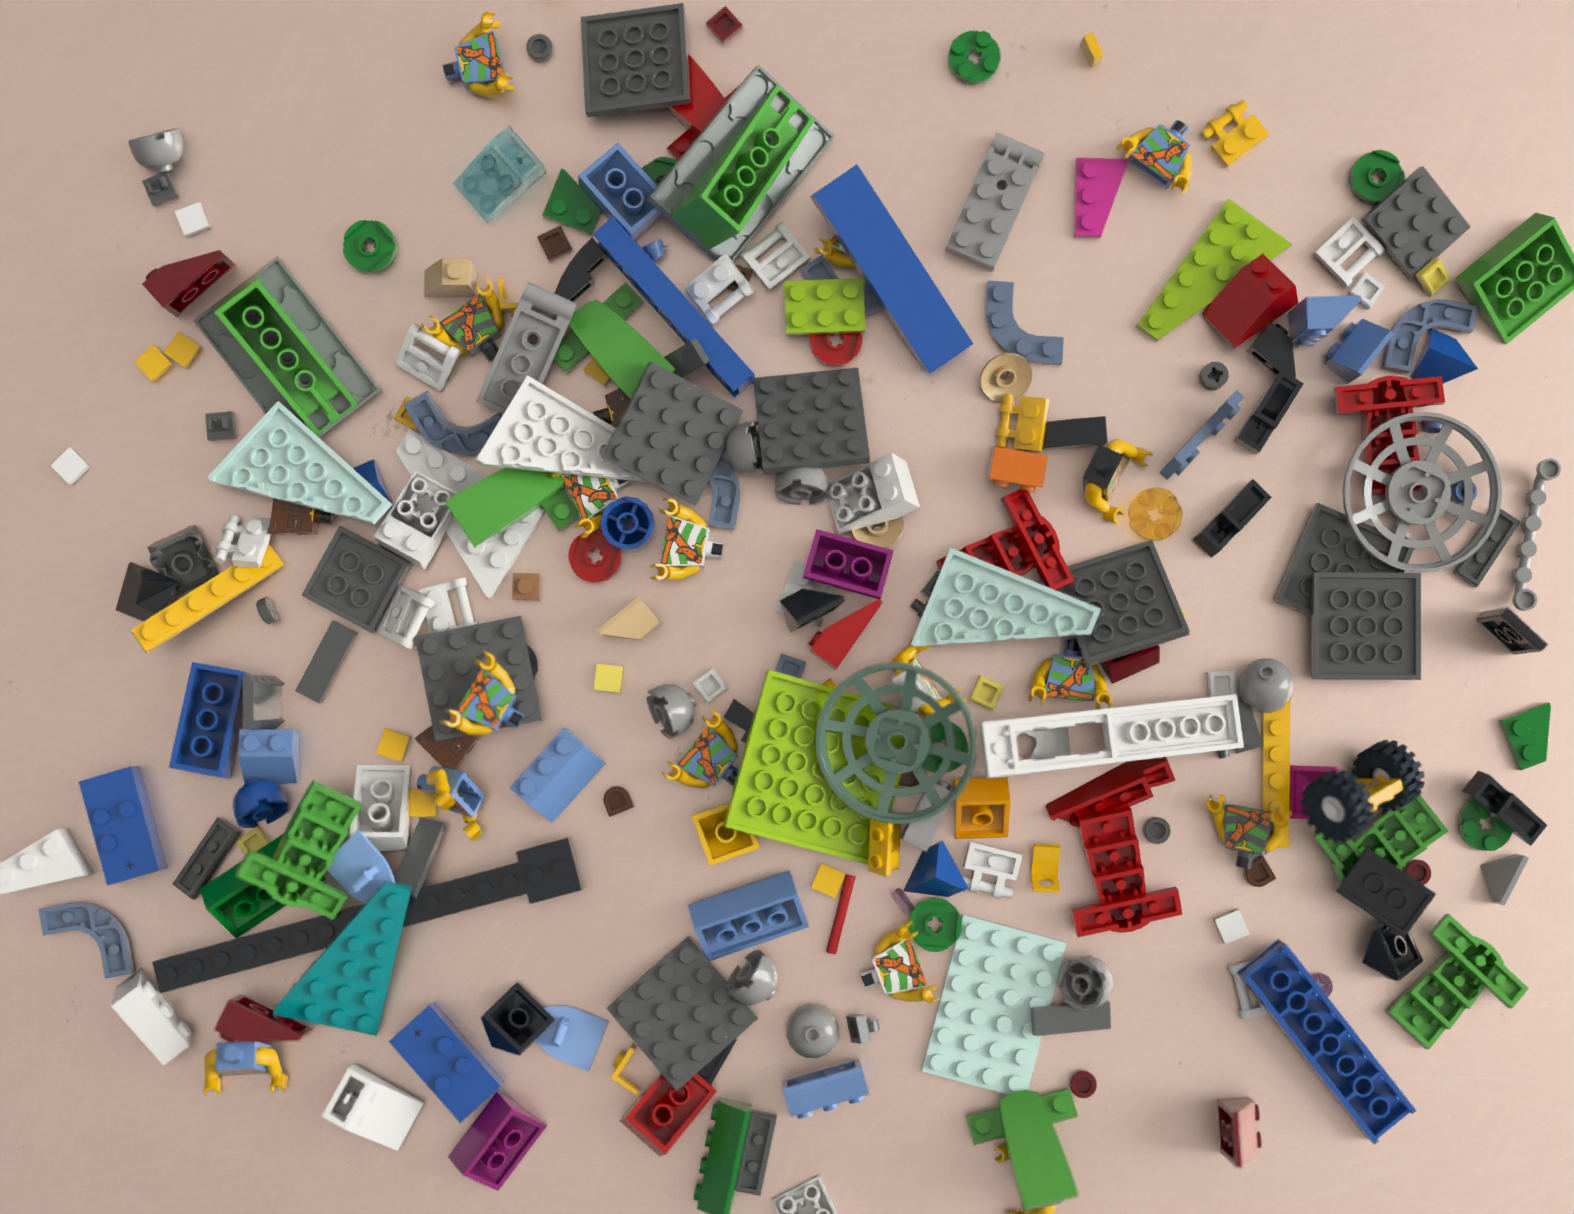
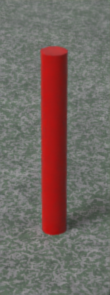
M845 874L826 948L827 953L835 955L837 953L856 876Z

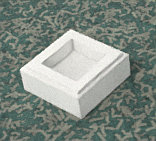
M200 202L175 211L186 238L211 228Z
M1364 272L1347 294L1349 296L1361 295L1359 303L1366 309H1369L1386 287L1367 272Z
M71 447L51 465L69 485H73L90 468L87 462Z
M713 667L691 682L707 704L729 689Z
M1234 670L1206 672L1208 697L1236 694Z
M1239 909L1213 919L1225 945L1250 934Z

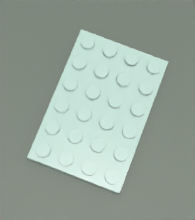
M962 914V931L954 944L921 1071L1007 1095L1015 1091L1028 1090L1042 1035H1032L1031 1007L1051 1005L1067 943Z

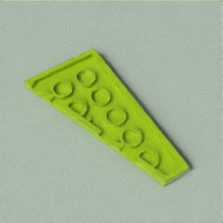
M1228 199L1136 327L1156 342L1209 305L1245 265L1261 254H1264L1271 261L1293 244Z

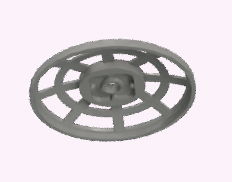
M1408 413L1391 418L1378 425L1355 448L1344 474L1342 489L1343 508L1354 536L1363 548L1377 560L1403 571L1419 573L1440 571L1453 567L1469 558L1489 537L1496 524L1501 507V476L1490 448L1468 425L1439 413ZM1411 421H1429L1442 424V427L1435 439L1427 437L1403 439L1400 424ZM1387 429L1390 430L1393 444L1381 451L1371 465L1358 460L1361 452L1371 440ZM1452 430L1459 432L1470 441L1483 461L1467 467L1460 455L1445 444ZM1423 445L1431 448L1424 461H1410L1406 447ZM1396 452L1400 466L1391 475L1378 470V467L1385 458ZM1441 452L1453 461L1458 468L1457 471L1446 475L1440 467L1435 465ZM1353 470L1366 476L1363 488L1365 509L1355 514H1352L1349 498L1350 479ZM1487 471L1490 486L1489 507L1486 515L1471 510L1473 502V482L1471 477ZM1373 480L1386 485V500L1375 505L1372 504L1371 497ZM1461 480L1464 487L1462 506L1450 501V485ZM1416 485L1421 486L1424 490V496L1420 500H1416L1412 495V490ZM1390 510L1399 519L1395 533L1390 532L1381 523L1377 515ZM1445 511L1456 515L1457 518L1452 525L1440 534L1434 521L1442 516ZM1370 519L1377 531L1391 541L1387 556L1369 544L1361 534L1357 524ZM1466 519L1482 525L1476 536L1467 546L1453 556L1450 555L1444 541L1456 534ZM1423 524L1429 539H1405L1409 525ZM1402 546L1417 549L1433 546L1441 561L1429 564H1409L1398 561Z

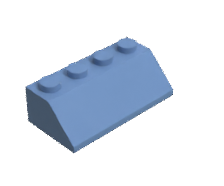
M790 870L688 905L695 932L709 961L809 927Z

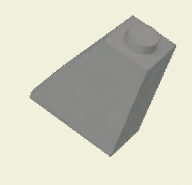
M941 780L934 785L941 800L951 792L949 791L951 786ZM924 792L913 812L924 810L931 806ZM947 808L926 820L907 823L900 838L927 852Z

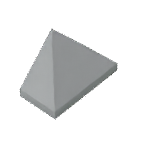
M1514 854L1480 865L1492 902L1505 906L1529 859L1528 857Z

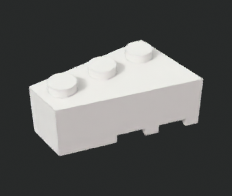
M68 828L56 829L0 863V894L94 874Z
M143 968L116 986L111 1007L163 1065L190 1046L192 1034L190 1028L178 1018Z

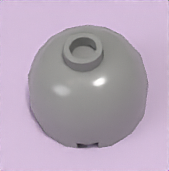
M180 128L128 140L135 160L145 168H156L157 173L173 169L171 164L179 161L183 155L184 144Z
M755 420L737 425L729 433L726 447L723 451L725 461L730 462L737 472L746 475L763 473L759 432L755 427L758 426V422Z
M806 467L778 472L775 481L776 497L786 503L801 505V500H810L809 505L823 502L827 498V476L822 468Z
M1272 658L1258 659L1252 661L1243 670L1239 680V694L1242 701L1246 705L1248 703L1254 707L1255 711L1272 713L1285 707V703L1291 699L1293 679L1289 669L1281 662Z
M675 684L660 685L647 692L651 694L646 697L649 711L655 724L660 721L665 728L661 730L665 737L672 739L688 730L694 720V707H696L695 699L690 692L686 693L684 689Z
M755 950L745 957L748 962L742 969H740L739 965L736 966L726 986L729 995L746 1005L759 1004L764 1000L768 1001L777 991L778 970L776 965L762 951Z
M1092 956L1075 957L1063 964L1059 971L1058 986L1059 988L1062 987V991L1065 994L1062 997L1073 1009L1082 1012L1096 1009L1104 1004L1112 993L1114 982L1112 973L1108 966L1098 958Z
M805 1004L798 1007L790 1015L786 1025V1037L790 1047L797 1054L806 1058H819L828 1054L835 1047L839 1038V1025L835 1015L827 1007L818 1004Z

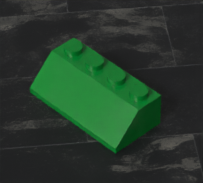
M283 834L256 852L273 859ZM241 862L200 888L206 910L235 938L286 906V904H282L274 899L266 889L237 877L236 870ZM324 874L319 880L321 882L326 880Z
M720 1097L719 1104L713 1103L710 1120L715 1121L713 1131H707L705 1147L710 1148L708 1157H702L699 1173L704 1174L702 1184L696 1183L693 1200L698 1201L697 1209L707 1214H730L751 1115L752 1104L722 1097Z

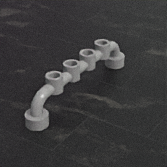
M1552 458L1538 463L1533 490L1527 493L1525 497L1526 503L1530 507L1528 517L1521 521V528L1525 531L1523 543L1518 544L1516 547V553L1520 557L1519 567L1511 574V578L1515 582L1512 601L1515 608L1520 611L1531 610L1537 604L1536 594L1532 590L1526 589V585L1532 579V572L1529 569L1531 557L1537 552V546L1534 541L1536 531L1542 525L1539 514L1541 505L1546 501V494L1544 492L1545 482L1557 478L1561 473L1559 462Z

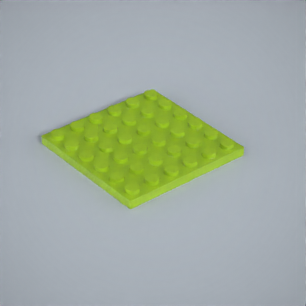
M766 669L723 826L868 865L871 818L853 810L836 795L825 779L817 757V723L824 704L835 688ZM844 691L834 705L829 719L845 722L851 708L863 696ZM881 702L886 710L900 708L899 706ZM868 703L859 711L854 724L869 727L870 723L877 717ZM827 730V753L831 766L836 773L849 765L843 750V733ZM851 735L853 752L856 759L868 753L865 743L866 737ZM892 735L891 740L894 746L899 748L905 746V739L902 735ZM874 762L863 768L871 778L884 784L887 771L878 767ZM855 774L841 782L858 800L878 809L881 797L880 792L865 785ZM897 774L895 782V787L897 788L899 785L901 774ZM892 796L888 812L892 810L895 796Z

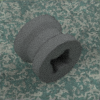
M1211 362L1200 371L1199 382L1204 389L1215 391L1227 382L1229 377L1228 370L1220 362Z

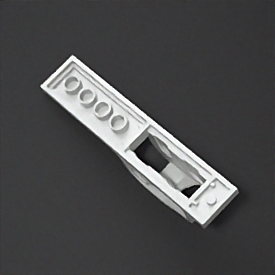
M1237 694L979 723L986 778L1244 748ZM1102 723L1106 751L1071 755L1067 728ZM1021 733L1026 734L1028 737L1031 736L1035 740L1032 754L1026 760L1018 757L1016 737Z

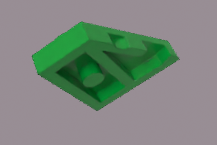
M561 169L542 215L544 218L592 236L602 212L566 170Z
M1550 702L1499 720L1518 770L1527 769L1547 760L1551 713Z

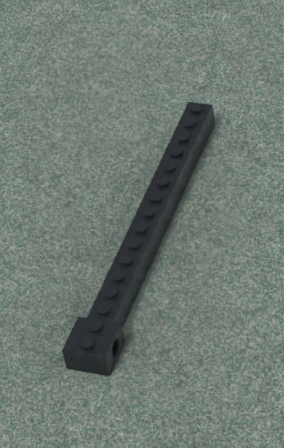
M567 837L519 850L516 852L518 858L516 863L421 888L417 899L409 897L403 927L527 894L529 904L583 890L584 884L572 838ZM364 904L339 910L334 920L320 915L153 961L152 964L159 992L175 990L326 949L346 924L364 907Z

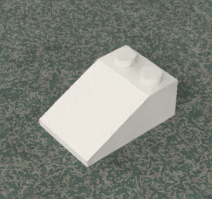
M357 765L353 799L360 801L362 807L350 824L349 838L356 831L360 830L378 851H406L410 832L409 790H411V765Z

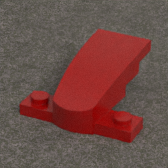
M689 54L691 104L667 107L676 119L689 128L666 148L669 154L677 161L737 89L735 88L724 98L711 79Z
M1384 376L1368 384L1338 386L1334 388L1337 415L1361 413V441L1374 428L1387 420L1413 413L1414 407L1443 405L1445 403L1442 376L1409 380L1401 376ZM1416 421L1400 424L1403 439L1415 437L1418 434ZM1389 429L1377 435L1362 451L1364 463L1371 465L1381 451L1393 444ZM1417 445L1407 446L1406 449L1410 461H1420ZM1396 452L1385 458L1378 467V470L1391 475L1400 466ZM1373 480L1371 496L1385 495L1386 485ZM1416 485L1412 492L1420 491L1421 486Z
M1019 489L1000 499L1014 527L991 534L989 537L959 550L1019 576H1023L1036 568L1044 585L1054 590H1058L1075 581L1059 551L1060 544L1056 531L1050 522L1041 516L1028 490ZM947 556L936 561L940 571Z
M1130 807L1078 818L1086 860L1099 903L1071 909L1077 937L1110 930L1119 933L1132 932L1141 929L1149 924V922L1183 915L1179 891L1176 886L1146 893L1144 867L1141 864L1139 841L1135 833L1133 814Z

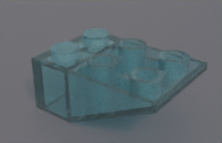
M509 125L485 146L453 182V185L485 222L488 223L542 178L547 171L544 164Z

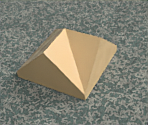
M638 596L599 627L597 631L604 637L641 640L660 621Z

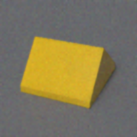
M729 802L691 815L709 866L760 848L756 835L723 826Z

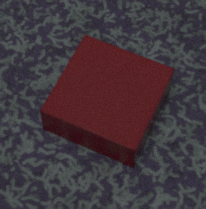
M726 6L706 22V26L723 45L743 28V24Z

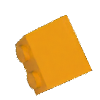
M1008 777L970 778L963 792L953 802L955 839L1008 837L1011 803ZM954 779V788L957 786L960 779Z

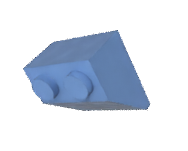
M1361 319L1356 324L1351 322L1342 332L1345 338L1341 343L1335 342L1325 354L1329 358L1324 365L1347 383H1350L1365 372L1395 333L1365 319Z
M239 729V761L244 783L253 778L269 780L275 783H299L300 730Z

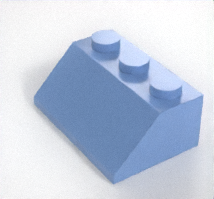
M619 143L615 144L578 175V185L608 219L610 216H613L634 240L650 228L662 214L658 208L646 200L657 185Z
M1361 295L1304 298L1288 312L1289 337L1292 339V343H1298V347L1314 346V343L1326 337L1361 301Z
M563 728L509 788L552 823L606 763L568 728Z
M859 1059L782 1081V1090L791 1117L797 1115L798 1119L813 1115V1110L823 1108V1111L836 1109L839 1107L838 1103L849 1100L850 1104L865 1100L864 1096L869 1094Z

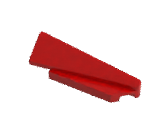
M1166 757L1126 761L1046 804V809L1051 820L1062 819L1069 821L1071 826L1079 828L1078 818L1131 807L1154 797L1150 788L1176 780Z

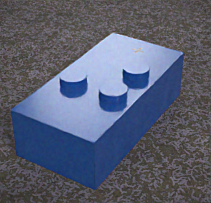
M192 662L169 768L229 779L243 718V676L251 674L244 671Z
M130 766L79 781L107 885L117 884L168 869L140 766Z
M435 1002L426 1007L389 1041L460 1123L505 1082Z

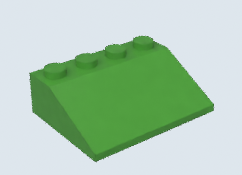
M1534 213L1460 273L1456 280L1468 301L1472 305L1478 306L1477 312L1503 344L1507 345L1574 290V254L1555 217Z

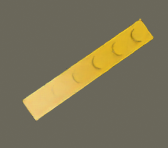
M268 543L260 568L238 567L234 565L131 629V633L145 653L148 654L275 573L284 564Z
M1290 699L1281 710L1272 713H1261V740L1263 743L1261 747V810L1273 812L1279 806V813L1283 816L1287 810H1290ZM1289 819L1287 820L1286 837L1277 848H1289Z

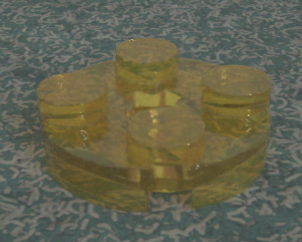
M1159 487L1142 491L1134 497L1128 510L1131 529L1137 535L1149 541L1168 538L1178 530L1183 517V511L1176 496L1169 490ZM1157 507L1159 508V513L1162 514V518L1152 521L1148 512L1149 510L1153 511Z

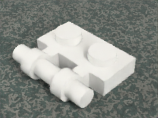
M231 515L228 522L223 526V537L216 545L215 562L224 564L227 557H232L234 566L260 568L271 534L268 533L270 519L247 517L244 526L238 525L240 518L236 515ZM233 538H239L237 545H231Z
M969 842L963 868L974 871L972 878L962 876L969 891L975 893L982 891L992 894V897L1000 899L1002 896L1011 899L1014 888L1006 887L1004 884L1006 879L1017 880L1022 854ZM982 873L997 876L995 884L982 881Z

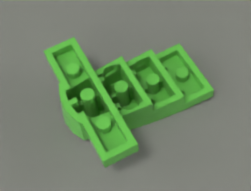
M626 283L621 285L603 303L597 299L587 302L574 313L569 323L572 331L562 339L554 357L556 364L567 374L590 354L603 372L609 376L629 399L649 361L672 373L676 371L642 335L625 321L644 304L643 300Z
M504 468L445 501L474 548L495 534L499 535L517 521H522L540 506L544 508L559 532L581 518L579 512L563 490V474L553 478L551 476L552 472Z
M312 780L289 821L273 859L249 849L236 870V876L266 889L274 899L282 904L293 907L304 906L334 920L346 901L347 894L319 880L335 860L334 853L348 835V827L362 807L361 802L318 781Z
M1419 795L1415 800L1397 811L1382 812L1371 821L1372 824L1367 830L1346 843L1339 842L1336 844L1332 842V839L1326 841L1323 839L1324 834L1322 833L1320 835L1315 833L1314 837L1331 857L1333 872L1338 881L1341 882L1366 846L1401 869L1406 866L1405 863L1427 850V846L1449 831L1421 795Z
M1445 914L1429 933L1446 952L1430 965L1386 1011L1391 1018L1425 1049H1430L1445 1029H1451L1466 1008H1471L1485 987L1507 1008H1513L1529 989L1504 965L1500 954L1492 945L1485 940L1471 935L1450 914Z
M1070 1089L1039 1097L1036 1091H1015L999 1101L998 1109L966 1117L973 1145L1004 1137L1009 1162H1011L1016 1186H1018L1025 1211L1078 1197L1079 1194L1069 1164L1053 1126L1054 1123L1078 1116Z

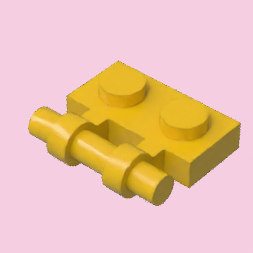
M1241 100L1236 105H1230L1226 108V112L1217 119L1213 118L1207 123V127L1200 131L1205 139L1214 135L1218 140L1210 148L1226 168L1269 136L1267 130L1254 114L1246 120L1243 118L1241 113L1248 109V105L1244 100ZM1232 121L1236 127L1226 134L1223 127Z
M1004 394L1003 404H1000L999 412L1001 413L1000 426L996 428L995 435L998 436L997 447L1007 448L1008 438H1015L1014 449L1042 452L1049 399L1021 396L1020 406H1013L1015 395ZM1012 414L1018 415L1016 430L1010 429Z

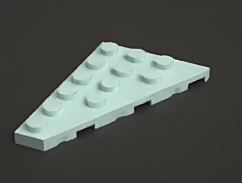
M279 401L207 476L209 480L216 484L370 524H375L392 506L383 495Z
M950 548L911 645L917 647L1091 634L1101 609Z

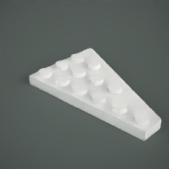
M528 375L475 461L478 465L648 482L601 458L615 427Z
M411 429L408 430L396 450L411 476L417 470L458 493L488 477L446 450L437 448ZM539 507L522 521H517L499 535L495 534L475 548L455 517L452 516L446 533L488 598L492 599L545 514V510Z

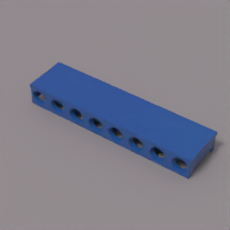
M858 164L810 196L924 372L931 374L973 345L970 337Z
M610 216L609 220L593 233V236L599 241L598 244L606 252L609 260L685 344L697 338L710 360L705 364L706 368L735 399L749 385L754 384V373L617 220Z
M1277 939L1237 972L1359 1130L1374 1145L1378 1142L1377 1139L1407 1114H1413L1416 1111L1287 944Z

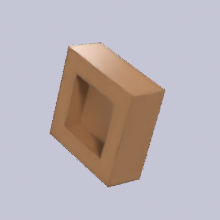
M513 573L512 600L540 601L541 574Z

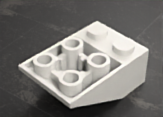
M893 453L873 461L829 483L827 486V496L838 533L898 519L920 508L907 461Z
M415 470L374 535L376 542L380 547L425 570L437 551L453 516L445 501L458 494V492Z
M353 1064L347 1069L321 1117L347 1131L398 1151L425 1102Z
M820 1176L771 1200L777 1214H838Z

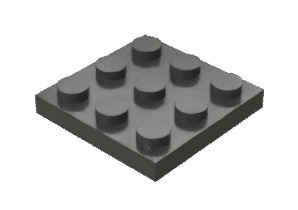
M1424 166L1418 167L1362 218L1365 225L1408 279H1414L1423 267L1432 259L1437 258L1471 227Z
M339 525L301 596L370 633H374L411 563Z

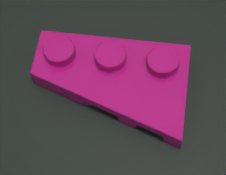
M1076 158L1074 238H1100L1102 236L1129 159Z

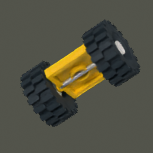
M1382 740L1357 755L1358 758L1352 764L1356 766L1352 769V775L1347 776L1348 772L1344 770L1338 772V769L1332 770L1305 786L1306 789L1302 792L1305 798L1301 800V805L1306 806V809L1302 810L1304 816H1308L1310 819L1307 821L1308 825H1314L1316 827L1314 832L1317 835L1324 834L1323 839L1326 841L1332 839V842L1336 844L1348 842L1371 826V820L1374 819L1375 813L1370 811L1379 810L1382 807L1383 812L1397 811L1415 800L1422 793L1420 789L1424 787L1425 782L1420 781V779L1424 778V771H1419L1418 769L1422 766L1420 761L1415 762L1413 757L1416 755L1412 751L1406 752L1407 746L1404 744L1398 746V741L1392 740L1388 742V740Z

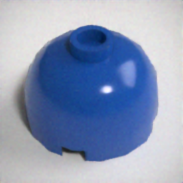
M621 497L609 503L602 513L601 528L608 542L618 549L628 551L638 549L646 544L653 534L655 525L653 513L647 504L638 498Z
M253 778L247 780L244 786L237 791L233 798L232 807L238 826L255 828L258 826L257 822L266 819V823L269 824L282 817L288 811V802L281 787L275 782Z

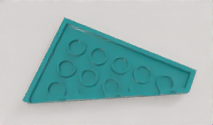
M384 881L358 914L346 924L335 940L327 946L320 957L302 974L298 982L294 983L283 999L275 1005L273 1015L377 1036L412 886Z

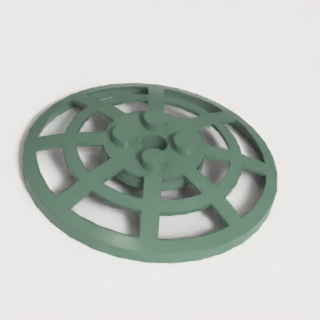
M900 662L880 663L853 673L830 694L821 710L817 723V757L821 771L829 786L850 808L863 816L880 822L893 824L913 823L926 820L950 806L963 792L972 776L976 763L978 748L976 728L965 701L955 688L942 677L928 669L913 664ZM884 670L906 671L904 685H887L874 690L870 688L863 677ZM917 674L926 676L938 683L955 701L941 707L930 695L915 688ZM854 684L863 697L851 708L846 721L829 719L838 698L849 686ZM889 693H903L900 708L886 710L878 697ZM915 696L926 702L935 712L922 719L917 713L911 711L913 697ZM868 703L877 717L870 723L869 727L854 724L859 711ZM960 710L965 717L969 730V754L954 749V732L948 717ZM940 721L946 733V746L931 742L929 728ZM827 730L843 733V750L849 765L836 773L831 766L827 753ZM851 735L866 737L865 743L868 753L856 759L853 752ZM892 735H902L905 739V746L901 748L894 746L891 740ZM929 753L944 758L939 769L930 778L921 765ZM951 761L966 765L965 772L957 786L948 796L941 800L934 785L944 776ZM874 762L878 767L887 771L884 784L871 778L863 768ZM913 771L920 783L911 787H895L897 774ZM855 774L865 785L880 792L881 797L878 809L858 800L841 782ZM924 792L931 804L930 807L911 813L888 812L892 796H912Z

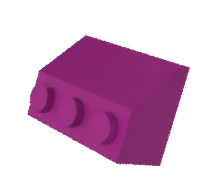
M816 529L803 578L881 600L894 550Z
M496 1092L449 1154L448 1158L463 1176L499 1191L547 1125L515 1100Z

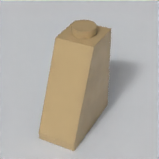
M441 258L425 269L424 297L474 298L477 296L475 283L476 281L478 283V271L469 258Z

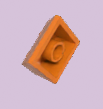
M991 446L988 478L994 479V485L1009 487V482L1020 484L1019 489L1035 492L1036 487H1043L1048 456Z

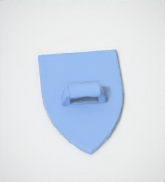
M360 830L356 831L334 853L335 860L327 869L351 896L362 903H366L377 892V889L384 881L395 883L393 873L387 861Z
M555 1005L544 1007L555 1020L539 1036L536 1043L552 1057L589 1072L609 1021L570 1006Z

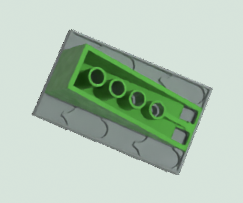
M758 65L747 75L728 101L723 104L646 200L658 208L665 217L674 225H677L684 234L693 242H696L712 259L718 260L722 255L727 254L733 262L835 136L769 73Z
M278 256L194 319L195 324L265 414L279 401L318 437L322 436L381 390Z

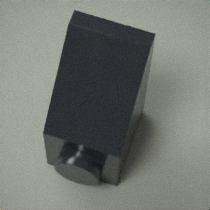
M1270 323L1246 351L1276 376L1280 370H1283L1294 378L1296 377L1292 339L1288 336L1289 333L1284 327L1279 324L1274 325Z

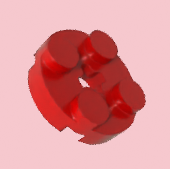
M839 333L840 339L844 341L842 344H838L837 347L832 346V342L828 340L829 336L834 337L835 334H810L809 341L812 353L825 365L833 367L848 365L860 352L862 333Z
M602 530L592 531L586 538L581 537L583 533L577 536L571 543L568 553L571 568L576 575L590 583H600L611 579L621 566V549L610 544ZM595 549H599V554L603 558L601 561L597 560L596 564H593L588 554L589 552L594 553Z

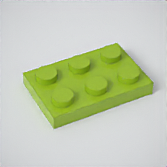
M863 278L784 281L786 335L860 333L866 331Z

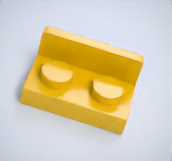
M874 819L870 820L869 872L885 877L890 876V871L899 869L901 824L880 822Z

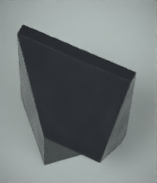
M130 562L116 610L141 621H146L174 603L180 582Z
M801 589L780 600V604L790 632H793L836 610L846 600L841 595Z
M1382 924L1373 931L1362 963L1384 974L1385 978L1399 981L1424 960L1410 931L1404 938L1385 924Z
M517 982L481 1017L491 1046L518 1056L525 1052L555 1020Z

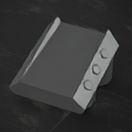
M196 525L189 526L147 547L150 552L152 566L158 569L160 574L180 582L176 596L218 575V571Z
M243 676V727L245 729H276L286 721L282 719V686L285 683L276 676Z

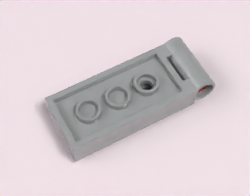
M996 132L945 251L993 271L1041 163L1044 152ZM997 184H1004L1006 189L999 190Z
M528 282L476 402L504 414L527 375L543 384L575 312L577 303ZM530 334H535L538 337L537 343L529 342L528 337Z

